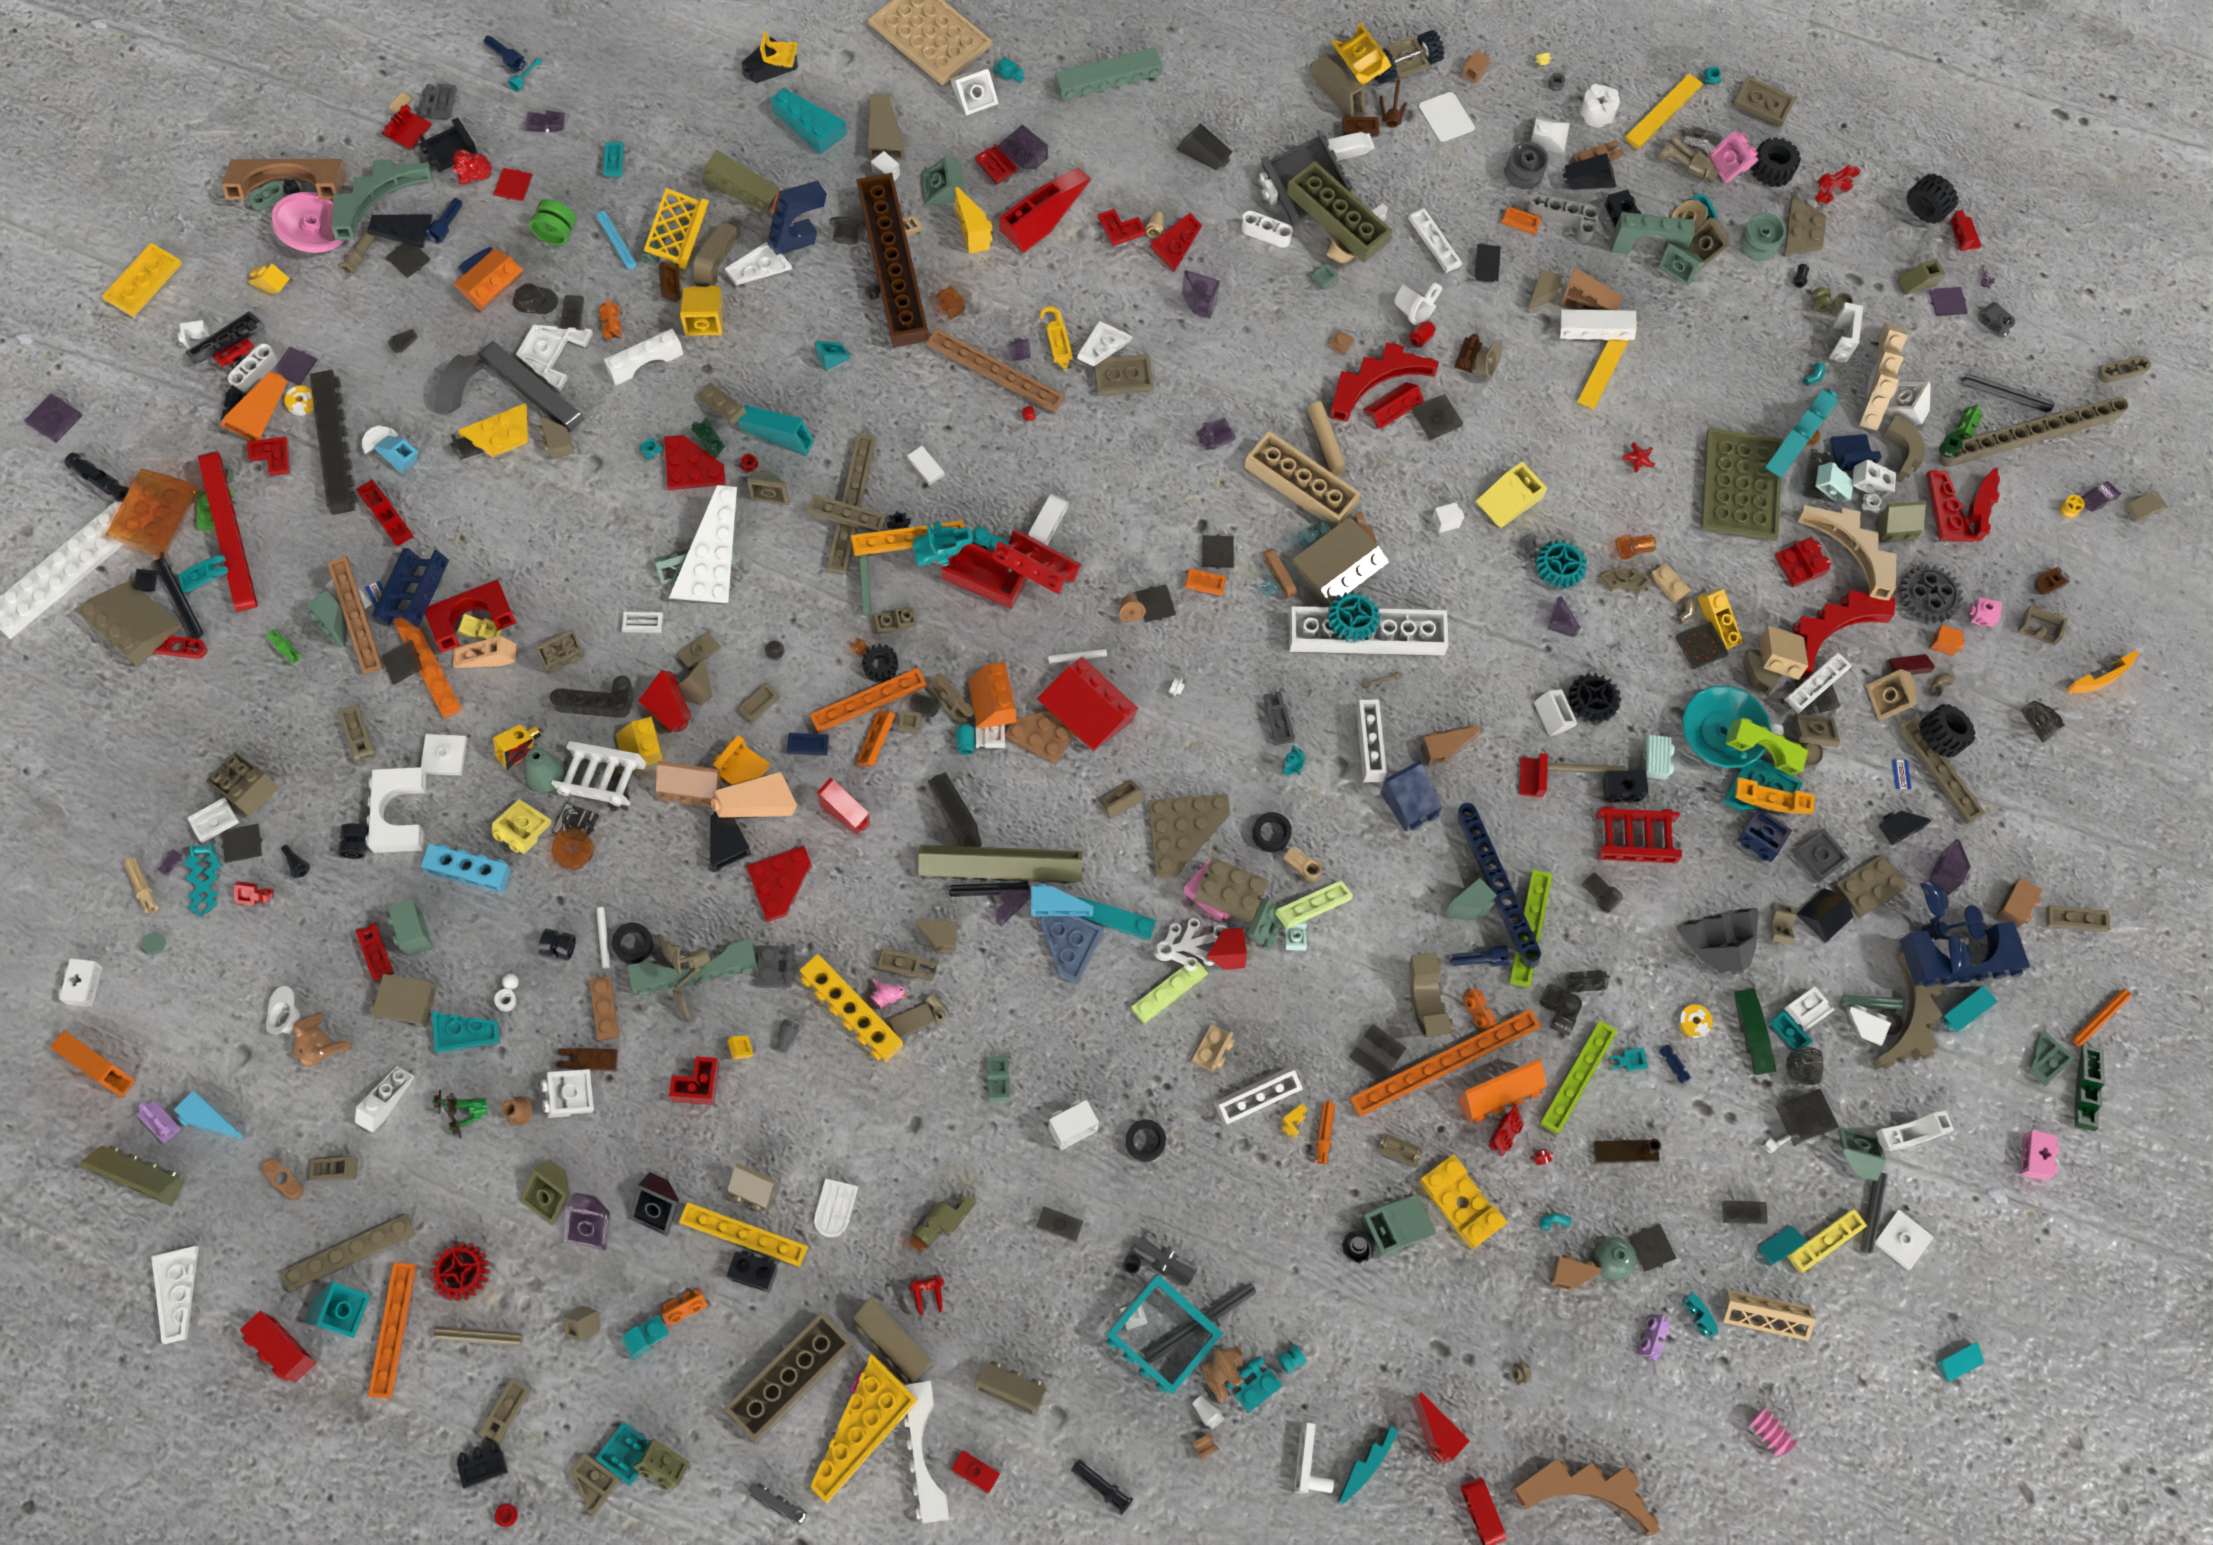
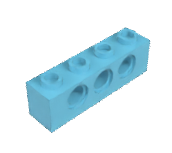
M429 844L420 866L427 874L504 893L511 874V869L504 860H489L484 855H470L462 849L450 850L442 844H437L436 846ZM446 859H452L449 864L443 865ZM466 864H471L469 869L463 870ZM485 869H491L489 874L482 875Z

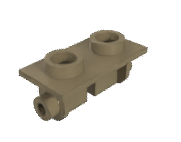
M1383 1132L1376 1152L1416 1168L1422 1156L1423 1148Z

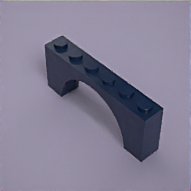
M1997 923L1989 928L1986 933L1988 951L1983 963L1969 965L1968 968L1955 974L1952 971L1951 959L1937 948L1928 931L1910 932L1899 941L1914 985L1931 987L1937 983L1949 985L1954 981L1966 983L1972 979L1984 981L1989 977H1993L1996 980L2007 975H2011L2012 978L2023 975V971L2030 968V964L2015 923Z

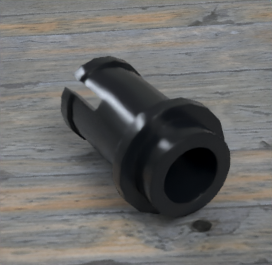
M1798 265L1796 276L1793 278L1795 287L1802 288L1807 284L1808 265Z

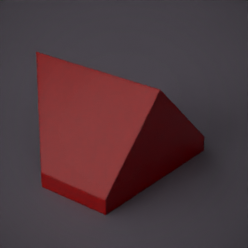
M1243 927L1222 929L1221 934L1206 957L1224 970L1245 968L1247 950Z

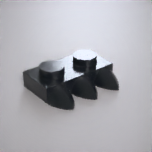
M490 1441L488 1445L487 1456L480 1447L476 1446L472 1454V1461L464 1452H460L457 1459V1467L463 1489L509 1473L504 1452L494 1441Z

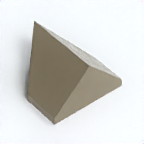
M702 660L678 683L684 700L698 705H703L713 696L706 664Z

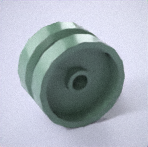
M1763 212L1753 215L1740 238L1742 250L1749 257L1757 260H1767L1774 257L1785 239L1786 226L1781 218L1775 214Z

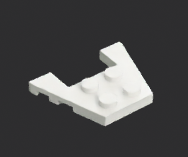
M533 325L516 356L556 391L560 392L568 378L566 374L553 370V365L567 341L586 347L593 332L591 329H585L584 331L570 327L568 329H558L557 326Z

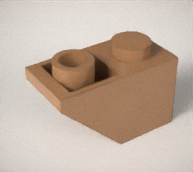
M1562 1255V1257L1559 1256L1554 1262L1550 1285L1571 1291L1601 1273L1602 1268L1595 1267L1596 1264L1593 1262L1583 1261L1581 1263L1575 1261V1258L1572 1256Z

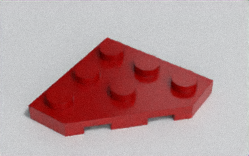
M684 435L664 437L668 490L726 485L724 464Z
M805 845L747 865L767 923L787 915L806 874L812 866Z

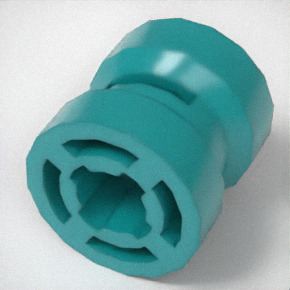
M1296 1344L1290 1346L1287 1352H1281L1276 1355L1281 1367L1287 1374L1293 1372L1296 1366H1302L1307 1362Z

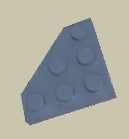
M1042 916L1040 925L1059 976L1078 984L1104 932V928L1078 916Z

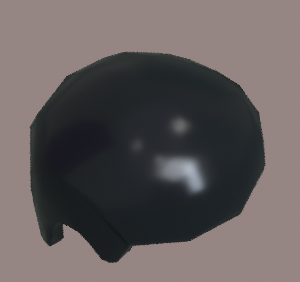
M1354 1230L1348 1233L1342 1242L1343 1253L1349 1260L1357 1264L1368 1261L1375 1249L1371 1236L1361 1230Z

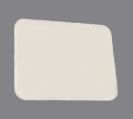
M1453 92L1442 94L1419 104L1420 110L1438 139L1442 142L1472 132L1475 129L1474 124Z

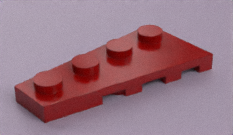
M1929 470L1926 473L1939 541H1976L1975 533H1972L1969 528L1971 525L1969 519L1963 515V506L1954 495L1956 491L1947 471Z

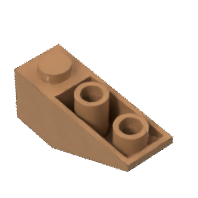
M1469 725L1461 730L1449 729L1441 734L1430 733L1426 735L1421 745L1427 765L1447 762L1479 735L1482 726Z

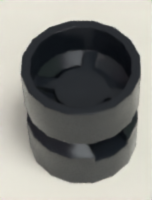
M356 823L341 825L340 839L342 841L339 842L338 855L348 859L364 858L367 846L364 842L368 834V827Z
M546 928L539 942V954L549 957L555 955L557 959L569 961L575 949L576 935L566 932L559 934L557 930Z

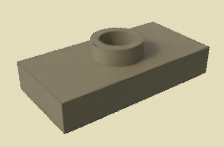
M707 632L677 653V657L690 671L701 660L704 661L720 650L721 646Z

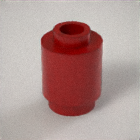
M1427 320L1421 322L1409 334L1410 342L1414 346L1423 347L1435 334L1436 328L1434 324Z

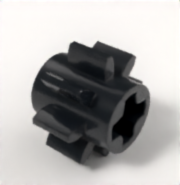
M896 511L895 514L889 515L890 522H887V528H892L891 530L909 528L908 525L911 524V519H906V512L899 513Z

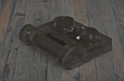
M1692 126L1685 137L1684 143H1687L1692 148H1703L1707 154H1712L1716 150V145L1720 144L1722 137L1718 133Z

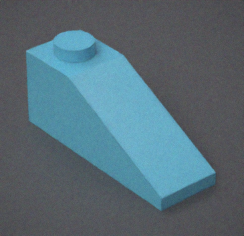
M1046 884L1031 886V916H1093V906Z
M192 1091L174 1109L179 1114L177 1119L185 1126L190 1124L197 1129L237 1139L244 1137L195 1091Z

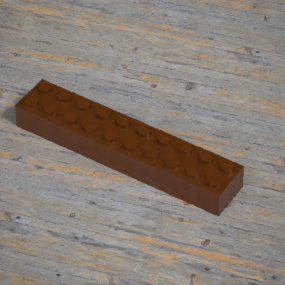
M887 173L856 179L892 347L926 342L929 340L928 328L893 174Z

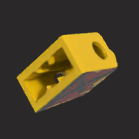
M517 725L493 737L495 756L506 770L524 759L527 753L533 749V741L541 737L539 730L534 726L526 731L522 725Z

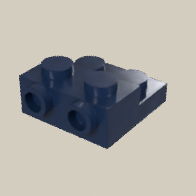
M1758 808L1737 841L1741 843L1744 849H1751L1758 854L1761 860L1771 863L1779 854L1793 830Z

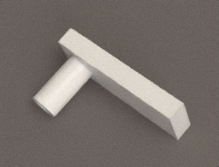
M1301 1424L1294 1493H1308L1309 1489L1332 1493L1334 1488L1333 1479L1310 1476L1316 1424Z

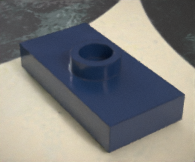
M789 733L787 753L828 756L829 735Z

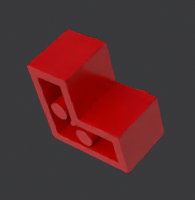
M696 1056L693 1077L672 1075L669 1091L671 1101L715 1105L720 1067L718 1059Z

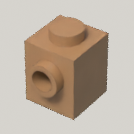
M1476 50L1472 56L1469 55L1467 57L1462 76L1477 84L1488 71L1491 59Z

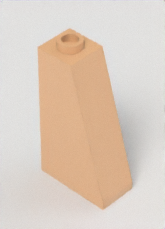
M781 772L715 790L710 801L711 807L716 811L718 817L792 816L797 807Z

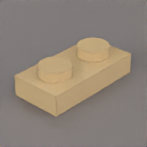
M1667 563L1660 566L1650 575L1674 604L1691 592Z

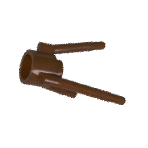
M1400 80L1396 82L1393 108L1389 109L1387 113L1383 96H1379L1383 116L1382 122H1385V125L1390 128L1401 125L1408 105L1405 102L1401 112L1399 113L1397 110Z

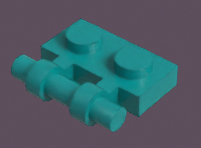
M1258 1356L1255 1360L1251 1359L1246 1363L1247 1366L1238 1372L1242 1379H1245L1251 1373L1256 1377L1248 1385L1243 1381L1238 1386L1241 1391L1235 1395V1398L1247 1413H1250L1283 1386L1270 1368L1263 1373L1260 1371L1259 1367L1265 1363L1261 1356ZM1228 1381L1225 1382L1230 1390L1234 1388Z

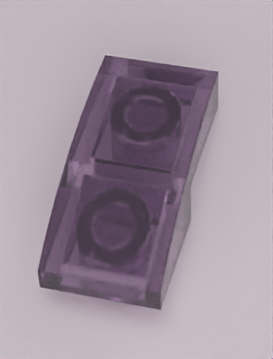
M546 110V114L527 112L526 131H561L564 127L565 113Z
M2107 481L2088 491L2081 498L2085 502L2084 507L2094 512L2102 509L2106 503L2118 499L2122 493Z

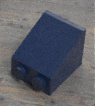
M1421 761L1386 778L1380 793L1405 832L1410 829L1413 831L1417 830L1423 825V822L1427 820L1431 822L1440 816L1439 813L1442 805Z

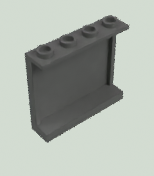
M1320 130L1317 131L1318 137L1269 160L1268 156L1261 158L1262 168L1267 173L1268 178L1272 180L1278 192V198L1292 225L1311 216L1287 195L1289 181L1314 161L1350 193L1351 189H1353L1350 180L1344 177L1345 172L1342 165H1338L1336 162L1337 156L1334 150L1329 149V141L1326 135L1322 136Z

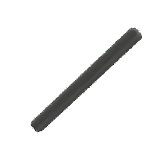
M1249 1283L1203 1315L1211 1322H1214L1256 1293V1289ZM1193 1320L1145 1352L1144 1355L1149 1363L1154 1362L1202 1330L1203 1327Z

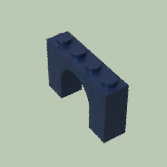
M818 180L778 192L770 233L767 239L768 246L776 255L815 244L817 230L809 218L794 223L792 221L802 213L824 207L827 193Z

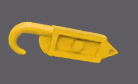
M1046 306L1040 312V319H1043L1046 312L1054 314L1055 321L1047 325L1046 332L1054 363L1057 362L1066 371L1070 360H1072V352L1062 314L1058 308Z

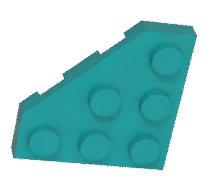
M1759 758L1757 761L1741 768L1722 803L1740 813L1760 808L1735 797L1738 777L1757 781L1759 786L1790 793L1799 791L1803 782Z

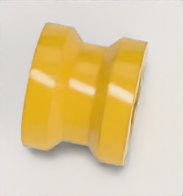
M2070 495L2061 504L2060 511L2065 517L2074 518L2084 508L2085 502L2078 495Z

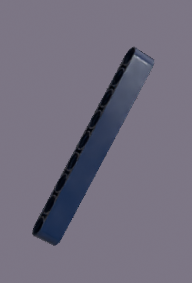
M1463 803L1458 810V822L1486 884L1497 895L1494 902L1522 964L1527 968H1535L1538 966L1541 957L1539 945L1476 807L1471 803ZM1468 812L1472 816L1464 817L1462 814ZM1475 829L1480 833L1474 835L1470 831ZM1485 847L1488 851L1481 852L1478 848ZM1492 864V865H1494L1496 868L1493 869V870H1490V869L1486 868V865ZM1501 882L1504 886L1496 887L1494 883ZM1507 899L1510 900L1512 904L1504 905L1502 901ZM1516 917L1520 922L1512 923L1510 919ZM1520 935H1524L1528 938V940L1521 941L1518 939V937ZM1532 953L1537 958L1531 960L1528 959L1526 955Z

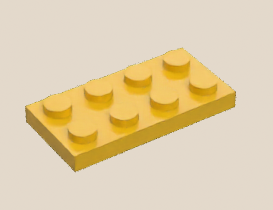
M150 243L102 297L108 303L135 317L178 270L182 262L165 250Z

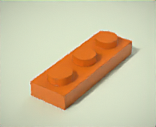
M877 711L855 762L858 766L873 767L877 761L880 749L885 743L886 735L895 717L893 712Z

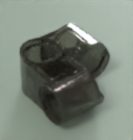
M1548 983L1539 1003L1546 1009L1556 1012L1550 1028L1570 1036L1582 1007V1001L1579 996L1555 984ZM1566 1003H1573L1576 1009H1569Z

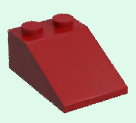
M1420 1392L1412 1398V1403L1428 1448L1432 1451L1430 1454L1438 1463L1443 1462L1446 1464L1452 1461L1470 1440Z

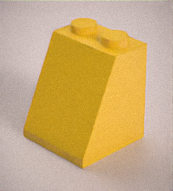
M721 286L683 287L680 316L685 336L723 335V295Z

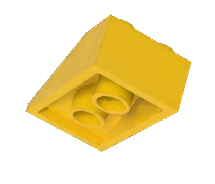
M955 187V209L968 253L989 250L990 242L993 241L991 221L987 220L985 213L959 187Z

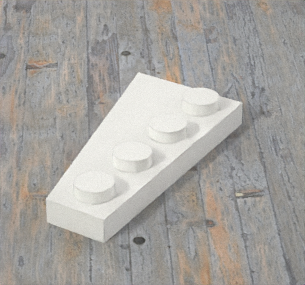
M198 1246L151 1257L162 1344L187 1339Z

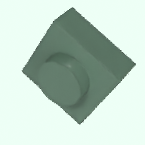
M1328 263L1314 271L1312 275L1323 289L1338 280L1339 276Z

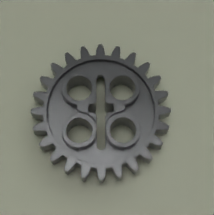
M1926 564L1924 568L1919 565L1916 569L1912 568L1910 572H1907L1900 582L1902 585L1899 587V590L1902 592L1899 597L1905 598L1901 604L1908 605L1905 610H1912L1911 616L1917 614L1918 620L1922 617L1925 618V623H1928L1930 619H1932L1933 624L1938 620L1943 623L1945 619L1949 620L1955 615L1962 605L1960 602L1963 600V597L1960 595L1963 593V590H1958L1961 584L1954 583L1956 577L1950 578V571L1945 574L1944 567L1937 570L1936 565L1932 569H1930L1929 564Z

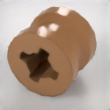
M1212 1433L1192 1443L1193 1447L1197 1448L1199 1452L1198 1457L1200 1460L1220 1450L1218 1445H1215L1213 1442Z

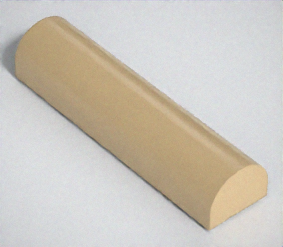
M1321 401L1315 402L1307 410L1329 470L1335 476L1344 474L1345 463L1323 403Z

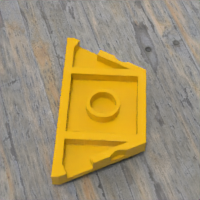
M526 403L461 428L458 430V434L462 438L466 437L472 441L474 446L483 449L491 457L528 443Z

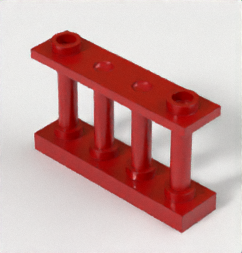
M1017 529L1013 530L1008 542L1009 545L1001 541L997 542L991 557L993 560L1058 595L1065 580L1072 583L1076 581L1082 566L1081 563Z
M1612 806L1600 808L1596 814V819H1604L1605 845L1601 846L1598 850L1597 860L1677 864L1682 858V849H1675L1673 847L1672 822L1678 819L1680 812H1674L1672 809L1653 811L1614 809ZM1612 819L1624 820L1625 846L1623 847L1613 844ZM1632 820L1644 821L1645 846L1643 848L1633 845ZM1652 821L1664 822L1665 847L1663 849L1653 846Z

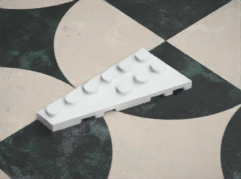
M717 485L669 599L728 604L737 487Z

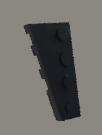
M248 311L185 353L196 364L266 327L262 321Z

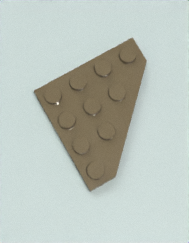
M1228 794L1148 800L1156 878L1177 877L1184 866L1190 862L1204 843L1217 831V828L1230 816Z

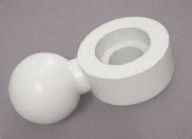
M506 974L502 978L504 989L498 991L494 997L496 1007L504 1012L512 1010L517 1003L516 996L512 990L518 986L519 979L514 974ZM504 1000H510L509 1003L503 1004Z

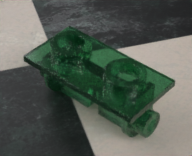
M707 418L702 423H692L691 430L701 439L706 453L716 458L725 445Z

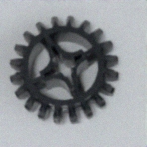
M1597 672L1593 676L1590 673H1587L1585 677L1581 675L1578 680H1574L1573 685L1569 688L1570 693L1567 699L1570 701L1568 704L1573 706L1572 712H1578L1577 718L1584 717V722H1587L1588 719L1591 720L1592 724L1596 720L1599 724L1603 723L1604 720L1609 721L1620 708V690H1615L1617 684H1611L1612 678L1604 679L1605 674L1601 677H1598ZM1580 694L1582 695V698L1585 700V704L1583 703Z

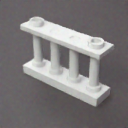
M569 741L566 748L572 753L573 759L564 781L552 780L551 784L557 789V792L563 796L571 794L606 801L615 806H621V804L629 806L631 802L623 793L630 775L636 768L644 770L647 762L637 753ZM589 759L590 763L581 785L571 784L580 761ZM601 762L607 763L598 789L590 788L589 784L597 765ZM618 765L624 766V771L615 792L606 791L615 767H618Z

